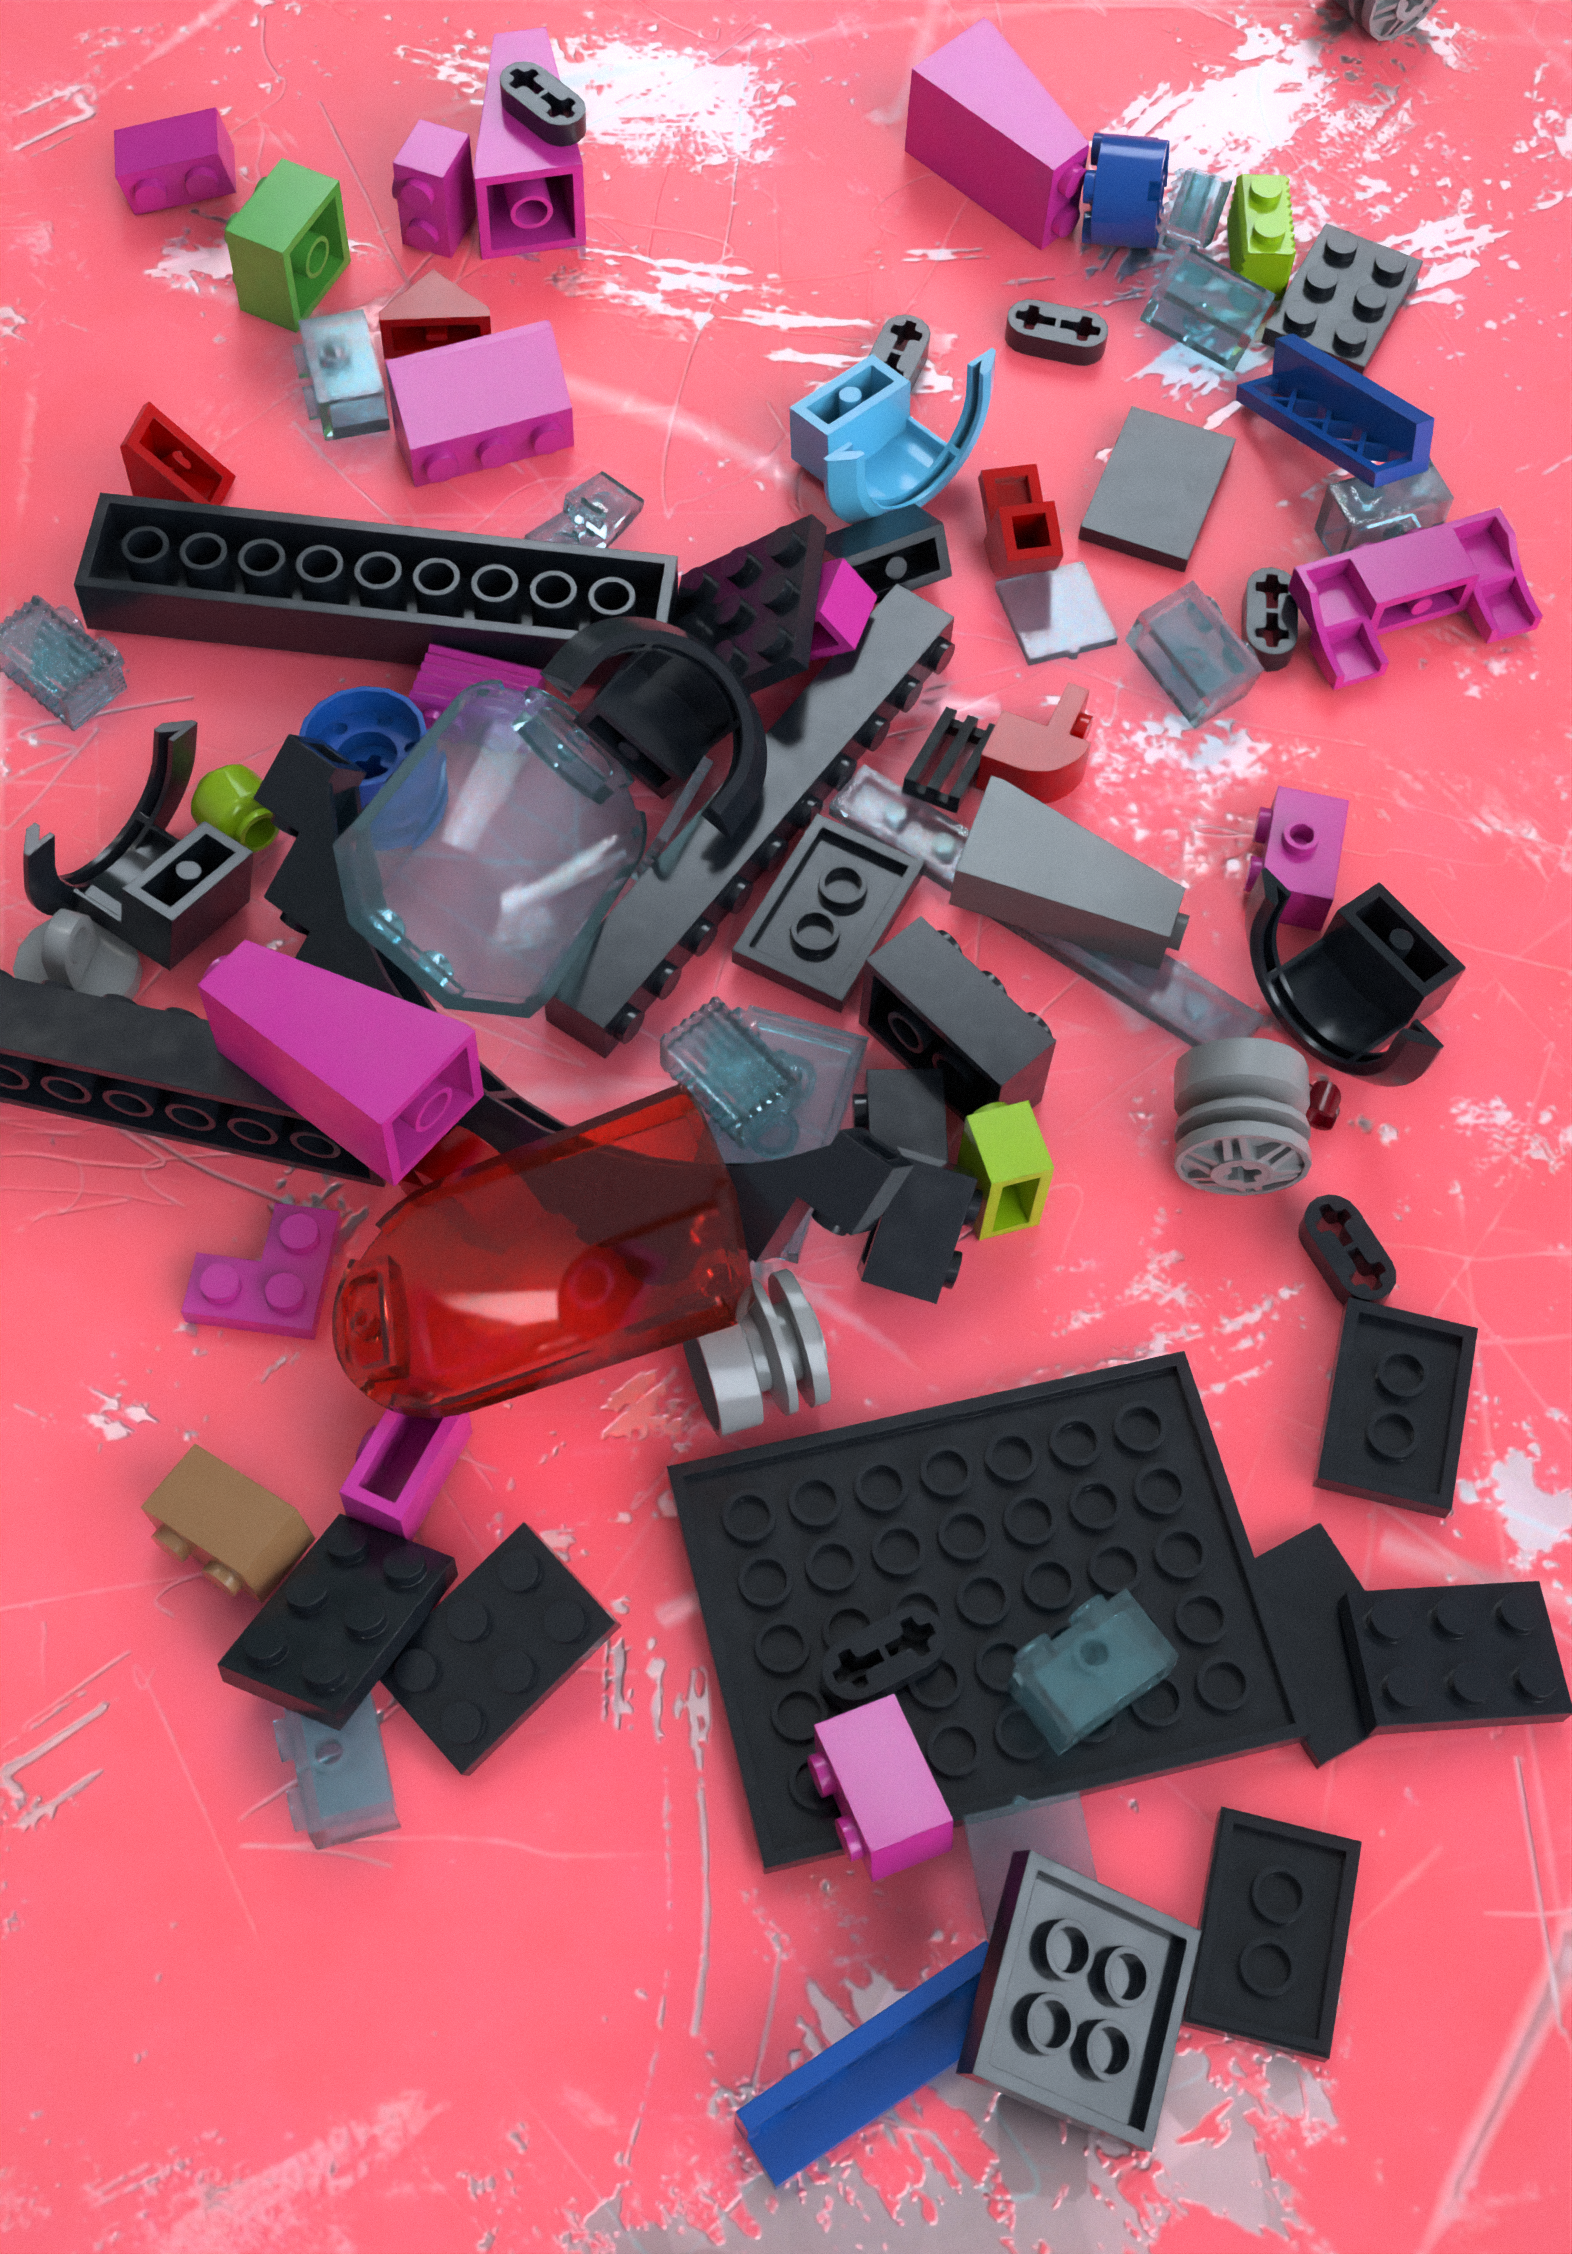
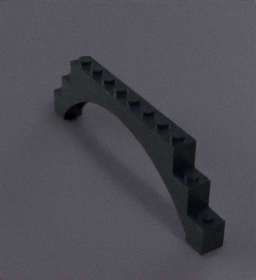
M289 734L253 799L273 813L269 820L274 826L296 837L264 895L266 900L283 911L280 915L283 923L293 930L307 935L295 958L437 1012L415 979L392 933L375 885L364 836L359 786L367 772L321 739ZM480 1061L484 1096L445 1134L448 1135L458 1125L481 1137L513 1165L546 1210L558 1214L562 1212L579 1225L577 1232L586 1242L598 1249L615 1252L629 1263L627 1270L635 1279L655 1289L660 1287L664 1289L689 1282L718 1235L720 1236L718 1240L720 1247L731 1256L743 1262L751 1263L752 1260L760 1262L779 1257L810 1207L814 1208L811 1213L812 1218L819 1225L836 1235L845 1236L846 1233L855 1235L871 1231L915 1165L863 1127L839 1130L831 1145L770 1161L756 1163H702L658 1157L608 1143L565 1124L517 1094Z

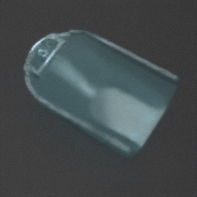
M487 680L475 683L464 689L442 711L333 844L348 923L445 1009L521 1018L532 1017L553 997L638 866L646 847L645 812L635 809L628 787L634 782L630 771L573 722L579 714L578 711L557 697L531 685L522 692L505 688L501 680Z

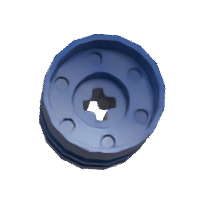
M371 686L341 690L317 703L303 720L299 736L323 740L367 772L359 786L367 850L378 851L401 846L421 834L435 817L440 800L422 712L408 697L389 688Z

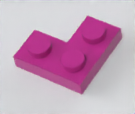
M275 1202L261 1261L196 1252L181 1310L185 1322L315 1340L342 1225L340 1212Z

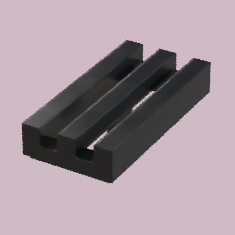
M946 706L904 777L901 793L957 814L978 776L981 753L995 725L989 723L986 730L977 728L979 719L970 715L966 717L964 722L955 719L957 710ZM949 735L954 736V740L927 786L922 785L921 782ZM968 742L977 745L949 795L940 792Z

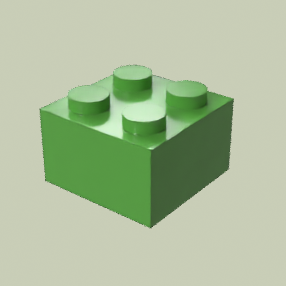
M281 158L268 176L259 180L253 195L239 212L232 214L224 230V238L228 246L233 271L232 278L236 286L240 310L295 333L298 332L351 262L339 180Z

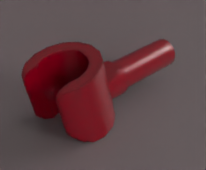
M1317 1081L1313 1085L1309 1083L1310 1106L1306 1113L1309 1125L1323 1131L1331 1130L1340 1112V1090L1335 1084L1328 1081Z

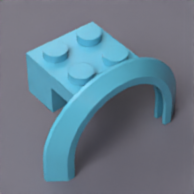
M991 348L967 364L965 402L958 424L948 443L910 416L911 382L871 354L789 407L791 458L824 483L825 497L830 509L846 523L854 525L911 504L922 507L941 492L953 479L969 457L981 434L994 388L996 350Z

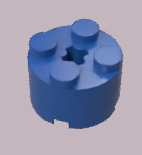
M1094 132L1091 148V165L1097 166V169L1087 170L1085 173L1083 203L1090 204L1092 211H1085L1082 243L1146 249V247L1157 248L1165 207L1163 205L1164 189L1167 187L1170 159V141L1168 139Z

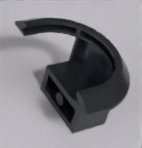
M617 617L593 623L577 632L560 648L541 671L540 675L569 699L601 662L617 654L634 651L609 675L573 722L662 800L685 783L709 750L732 732L733 756L729 773L719 791L701 813L706 820L729 839L758 800L767 769V744L762 720L748 689L740 677L707 644L692 634L665 622L641 617Z
M194 720L162 723L154 729L152 765L143 794L125 826L96 858L74 872L57 875L55 867V835L49 832L40 839V825L35 822L26 829L23 851L24 889L29 902L37 910L46 915L53 916L59 909L65 908L89 915L92 921L169 971L250 901L253 851L206 821H203L182 840L165 831L184 796L192 774L196 754L198 725Z
M1266 867L1262 869L1246 904V938L1260 990L1283 1028L1304 1050L1325 1065L1373 1085L1384 1087L1403 1086L1414 1082L1425 1074L1444 1045L1421 1022L1442 1007L1466 967L1380 882L1338 909L1323 937L1281 966L1277 950V926L1281 913L1292 893ZM1390 1045L1387 1051L1380 1052L1382 1049Z

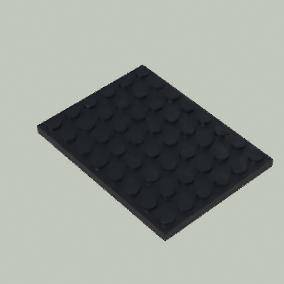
M1185 1351L667 1466L670 1490L764 1874L845 1855L835 1826V1819L842 1817L833 1794L824 1798L820 1796L807 1762V1756L815 1753L814 1725L851 1711V1709H842L831 1703L823 1693L820 1684L822 1660L827 1650L837 1641L905 1607H924L934 1612L943 1622L947 1633L946 1647L938 1666L924 1677L889 1695L895 1694L950 1811L953 1818V1828L1301 1743L1310 1739L1314 1734ZM909 1627L903 1628L901 1643L896 1648L888 1651L890 1657L906 1649L912 1648L919 1657L924 1656L926 1643L930 1636L927 1632L915 1635ZM875 1658L862 1666L854 1667L849 1659L841 1660L840 1674L835 1680L839 1684L851 1681L856 1689L863 1688L865 1672L877 1665L878 1662Z

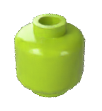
M230 764L210 771L199 781L191 800V815L197 826L206 821L254 853L270 845L280 830L269 820L273 813L253 799L263 781L253 770L242 764Z

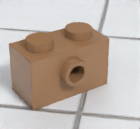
M196 1443L140 1507L157 1529L151 1536V1539L169 1556L184 1563L190 1555L205 1565L201 1570L202 1574L221 1591L234 1597L241 1589L262 1604L316 1539L295 1507Z

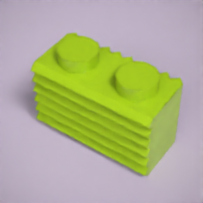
M1241 174L1236 177L1235 192L1232 193L1233 200L1230 202L1231 208L1227 217L1232 294L1237 300L1280 301L1286 292L1296 255V250L1294 249L1296 242H1294L1295 234L1293 233L1294 226L1292 225L1293 218L1291 217L1293 210H1291L1292 202H1290L1291 194H1289L1291 188L1289 186L1290 179L1285 175Z

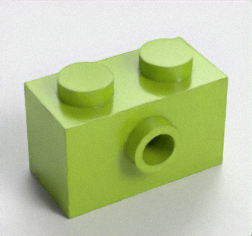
M1029 1100L1011 1105L1005 1102H993L984 1105L973 1114L966 1116L956 1164L971 1169L978 1179L975 1188L983 1190L980 1210L973 1225L979 1241L1039 1225L1054 1172V1165Z

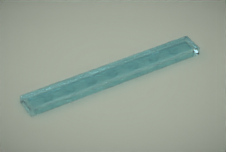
M864 764L831 800L828 815L857 832L925 862L923 875L951 892L955 869L970 830L926 802L901 793L902 787ZM991 918L1192 1047L1218 1039L1234 1037L1252 1038L1261 1027L1265 1017L1167 954H1164L1160 969L1157 970Z

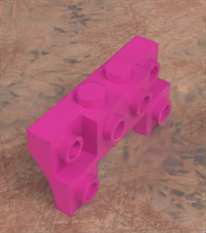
M1500 507L1426 529L1423 527L1415 528L1402 536L1382 542L1363 543L1351 551L1296 566L1288 586L1289 592L1312 631L1308 647L1332 690L1385 675L1389 660L1378 641L1377 636L1466 610L1485 643L1489 644L1537 629L1543 616L1531 595L1522 571L1516 534Z

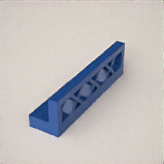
M1294 333L1275 339L1273 371L1271 375L1237 385L1236 401L1373 489L1428 471L1435 418ZM1279 394V395H1281L1282 397L1271 396V395ZM1371 461L1386 462V463H1383V464H1380V465H1376V464H1374V463L1371 462Z
M987 1940L736 2111L734 2124L775 2190L958 2063L989 1946Z

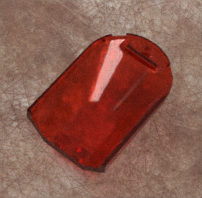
M678 1084L444 1176L414 1191L397 1203L375 1224L381 1232L368 1247L360 1260H349L341 1277L334 1300L332 1337L337 1359L350 1381L369 1399L395 1413L421 1418H442L479 1410L739 1324L756 1299L737 1193L701 1105L686 1085Z

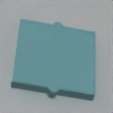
M1084 561L1059 566L1055 571L1025 574L996 581L995 591L1028 666L1063 657L1075 660L1080 653L1117 645L1118 636Z
M705 756L702 757L630 878L638 881L658 858L714 763L712 760Z
M1077 1790L1029 1801L1027 1798L1017 1795L1013 1798L1011 1805L962 1815L988 1943L992 1935L1013 1851L1032 1850L1098 1882L1080 1794Z

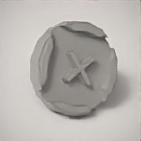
M65 908L59 909L52 918L29 933L18 947L13 966L14 977L36 983H41L44 980H54L70 986L77 992L103 997L105 994H118L131 1000L138 992L143 973L137 949L92 921L89 915Z

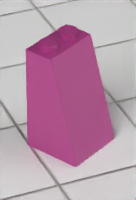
M983 17L912 68L904 151L1039 250H1043L1058 237L1063 238L1069 235L1080 218L1079 204L1087 171L1085 168L1090 143L993 23Z
M546 27L496 33L493 36L473 167L479 245L482 260L586 245L583 162L578 144L560 147L545 142L510 115L502 106L500 75L507 66L515 62L526 61L536 63L560 80Z
M246 939L229 955H222L215 959L206 969L202 980L197 984L217 1050L393 1187L484 1096L475 1030L464 1022Z

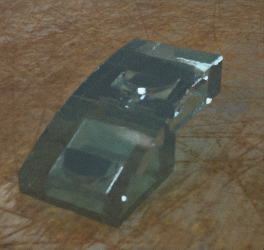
M601 471L565 494L563 511L527 533L524 539L608 548L643 510L645 500L604 471Z

